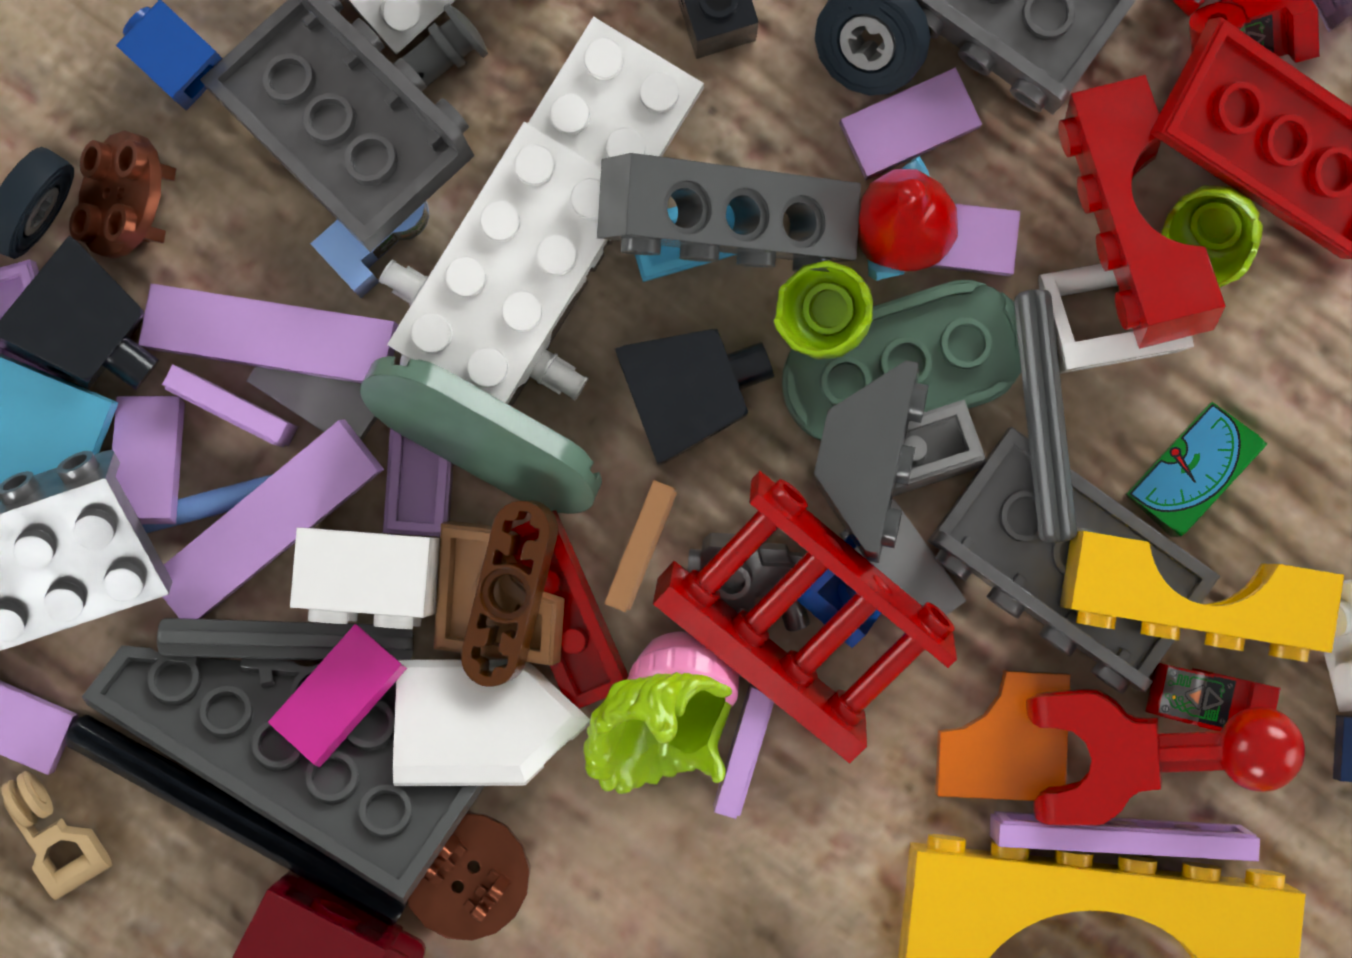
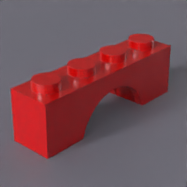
M1146 75L1071 93L1065 119L1059 120L1058 124L1063 151L1068 158L1076 157L1082 175L1077 178L1080 203L1086 214L1094 212L1100 233L1096 235V248L1100 263L1106 272L1113 270L1120 290L1115 293V305L1119 321L1124 330L1133 329L1139 349L1212 331L1215 329L1226 307L1206 247L1183 244L1163 236L1146 222L1135 204L1131 186L1132 179L1141 169L1156 159L1161 140L1150 134L1159 116V112Z

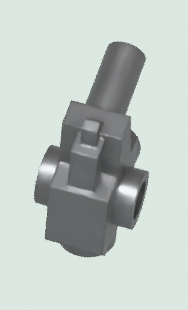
M710 533L703 539L702 550L689 549L688 572L690 573L692 570L700 572L735 534ZM763 543L719 589L720 598L738 613L741 610L749 612L755 606V597L763 598L803 557L802 553L790 552L787 544ZM798 601L782 615L787 631H798L810 624L806 608Z

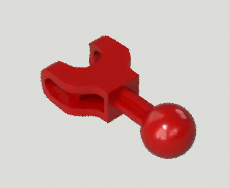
M1088 688L1043 692L1026 700L1027 716L1032 724L1039 728H1056L1074 732L1086 743L1091 757L1089 772L1081 781L1062 786L1048 787L1041 791L1033 802L1035 819L1047 825L1105 824L1116 817L1124 809L1129 799L1137 793L1161 790L1162 773L1224 771L1233 782L1247 790L1270 792L1289 784L1297 776L1304 762L1305 744L1299 728L1288 716L1272 708L1252 707L1242 710L1232 716L1221 731L1159 734L1158 718L1135 717L1126 712L1116 699L1099 689Z

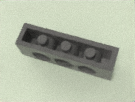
M627 153L604 158L601 161L597 239L621 241V253L634 255H660L661 246L680 248L679 258L690 261L715 262L719 261V252L737 254V265L745 267L773 268L776 266V258L793 260L792 271L797 272L803 265L827 260L833 262L854 261L857 257L861 183ZM670 196L674 199L678 208V217L675 224L670 219L667 210ZM728 204L731 206L735 216L733 229L730 228L726 219ZM784 213L787 214L790 221L788 235L783 226ZM826 268L811 269L812 271L829 272Z

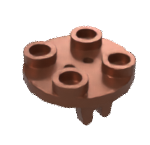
M124 130L110 135L104 142L90 141L81 154L80 171L84 177L79 191L78 205L74 208L70 217L69 230L73 239L85 242L89 250L96 254L115 259L130 254L141 242L150 243L152 241L164 244L166 231L151 225L161 197V179L175 181L177 169L160 163L158 152L147 137Z
M468 811L407 900L409 908L426 928L447 939L474 941L496 934L516 917L528 894L531 865L525 854L523 844L507 825L486 814ZM477 861L480 869L478 871L470 870L469 862ZM461 881L464 889L462 891L454 890L453 882Z

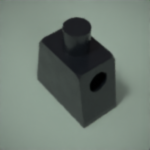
M71 236L66 238L0 319V347L88 390L105 369L137 390L159 362V359L130 339L143 322L144 311Z
M718 329L692 332L615 348L658 466L671 461L746 417L748 409L741 390L775 377L762 342L727 354Z

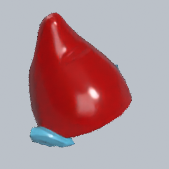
M920 156L908 162L902 169H893L871 182L860 199L857 242L868 261V276L876 281L904 275L905 272L917 271L937 264L948 254L958 238L957 207L943 185L930 177L929 171Z

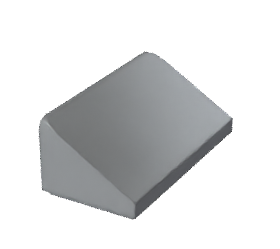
M965 399L924 412L921 423L909 421L904 445L916 447L908 486L896 483L893 497L979 469L984 464L986 458Z

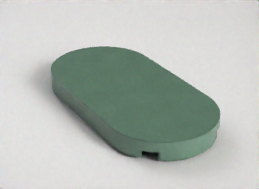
M956 280L873 306L872 323L867 335L858 347L844 356L817 360L793 349L790 351L782 373V393L786 407L793 420L803 431L821 441L827 412L830 408L906 360L919 363L918 383L929 385L924 412L964 399L968 409L991 402L1006 393L1021 374L1014 301L1003 292L1000 293L995 288L986 286L987 284L974 280Z
M394 356L379 358L371 364L361 383L360 394L367 408L392 430L520 501H538L545 504L551 511L556 510L557 513L564 514L581 513L593 505L602 485L600 472L592 473L590 471L593 461L581 447L568 438L448 370L428 361L410 359L407 366L394 365Z

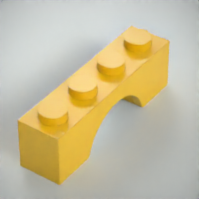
M1077 531L1076 537L1070 540L1059 607L1078 610L1076 623L1115 630L1116 619L1120 617L1142 621L1140 634L1179 641L1181 628L1206 632L1204 645L1244 651L1245 639L1270 643L1268 656L1308 662L1310 650L1332 653L1344 575L1283 564L1261 563L1250 581L1231 597L1215 603L1199 604L1181 596L1166 583L1154 563L1149 542L1087 531Z

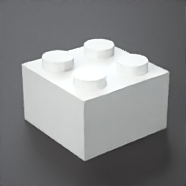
M297 527L290 608L309 609L308 621L348 624V621H357L358 613L374 614L373 626L396 629H413V626L419 627L421 626L422 618L436 614L440 538Z

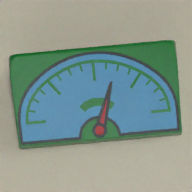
M1210 402L1125 495L1171 537H1182L1266 447L1267 442L1214 402Z

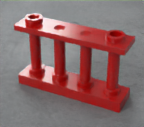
M759 471L751 479L749 503L758 511L700 572L692 570L689 573L676 561H673L657 578L653 605L850 764L867 747L866 714L864 709L924 650L928 651L944 666L949 668L957 660L953 634L955 628L950 619L937 606L930 602H926L923 606L809 512L806 509L808 504L805 498L795 487L782 479L775 483L762 471ZM780 528L804 548L807 553L749 612L741 610L738 613L720 598L719 589ZM829 569L857 593L798 652L790 650L787 653L769 638L767 630ZM876 610L905 632L846 691L838 689L835 692L818 678L816 670Z

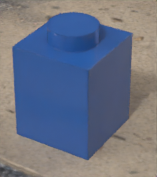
M158 0L152 8L144 7L137 11L124 26V37L116 44L126 56L186 111L207 90L200 79L223 59L162 0Z

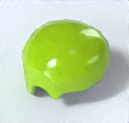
M1203 185L1178 199L1165 219L1161 234L1176 242L1206 247L1220 288L1240 279L1250 268L1262 239L1263 223L1259 220L1260 213L1252 200L1229 186Z
M830 260L803 265L779 288L776 317L773 320L775 328L791 349L817 360L842 357L858 347L869 331L873 317L871 290L863 278L851 267ZM826 268L829 272L812 271L811 269Z

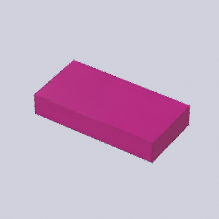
M354 624L268 723L312 764L321 767L407 668L361 627Z

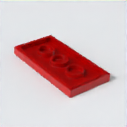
M1222 17L1209 19L1150 134L1337 257L1352 259V107Z

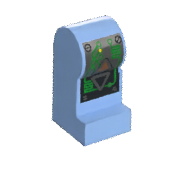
M425 201L371 252L338 220L310 244L350 288L362 298L379 283V280L369 268L399 240L412 239L419 235L426 227L430 215L428 203Z

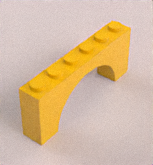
M928 834L927 844L910 842L898 958H990L1004 942L1027 926L1052 916L1079 911H1106L1144 920L1171 934L1191 958H1299L1306 894L1285 883V874L1262 869H1246L1245 879L1223 877L1221 876L1222 868L1211 864L1182 862L1181 872L1157 869L1158 861L1152 858L1119 855L1118 865L1093 862L1094 853L1082 851L1055 850L1054 858L1029 855L1030 849L999 847L994 841L991 842L990 851L965 848L966 839L943 834Z

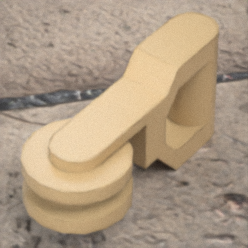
M24 771L17 776V782L9 780L2 784L1 790L5 808L36 854L32 870L50 897L57 900L112 867L110 856L92 829L67 826L64 820L60 818L38 832L34 826L38 822V817L43 819L53 814V805L45 787L33 773ZM60 840L76 842L83 855L57 869L48 856L51 846Z

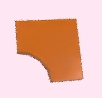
M1003 670L998 695L983 715L963 727L938 730L935 794L939 797L1035 801L1039 793L1046 788L1066 785L1068 731L1056 728H1039L1032 724L1027 716L1026 700L1038 693L1070 690L1071 675L1067 673Z

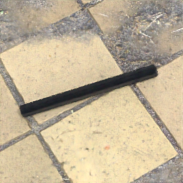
M90 715L79 716L69 729L65 739V743L69 748L385 924L394 925L405 910L408 902L405 905L212 783Z

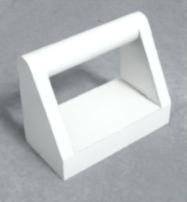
M1101 264L1040 274L1038 277L1039 289L1048 290L1052 296L1060 374L1177 353L1194 347L1192 336L1139 349L1133 331L1075 342L1061 296L1118 286L1113 270L1106 272Z

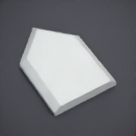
M508 659L489 660V670L493 671L495 667L507 664ZM398 660L407 669L396 681L394 786H523L533 779L544 768V764L569 740L576 738L590 724V719L530 662H526L524 669L515 679L498 686L485 687L475 683L467 676L461 660Z

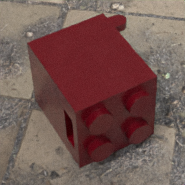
M288 871L267 889L232 958H423L426 947L420 938L402 930L403 927L397 923L387 925L296 873Z

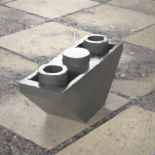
M907 360L830 408L826 416L814 471L816 485L863 557L870 562L879 563L882 546L895 548L902 510L891 508L896 483L908 486L916 447L907 446L904 443L909 421L922 422L929 385L918 383V362Z

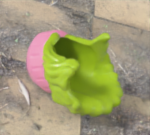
M686 631L671 632L654 638L632 665L628 679L614 683L606 699L591 714L590 725L587 727L588 738L585 740L583 748L586 761L585 770L589 777L598 780L604 791L615 789L619 794L628 793L634 788L642 787L645 783L658 784L662 776L674 777L677 773L692 772L695 769L712 776L714 783L723 781L726 775V768L718 751V743L730 709L738 699L740 674Z

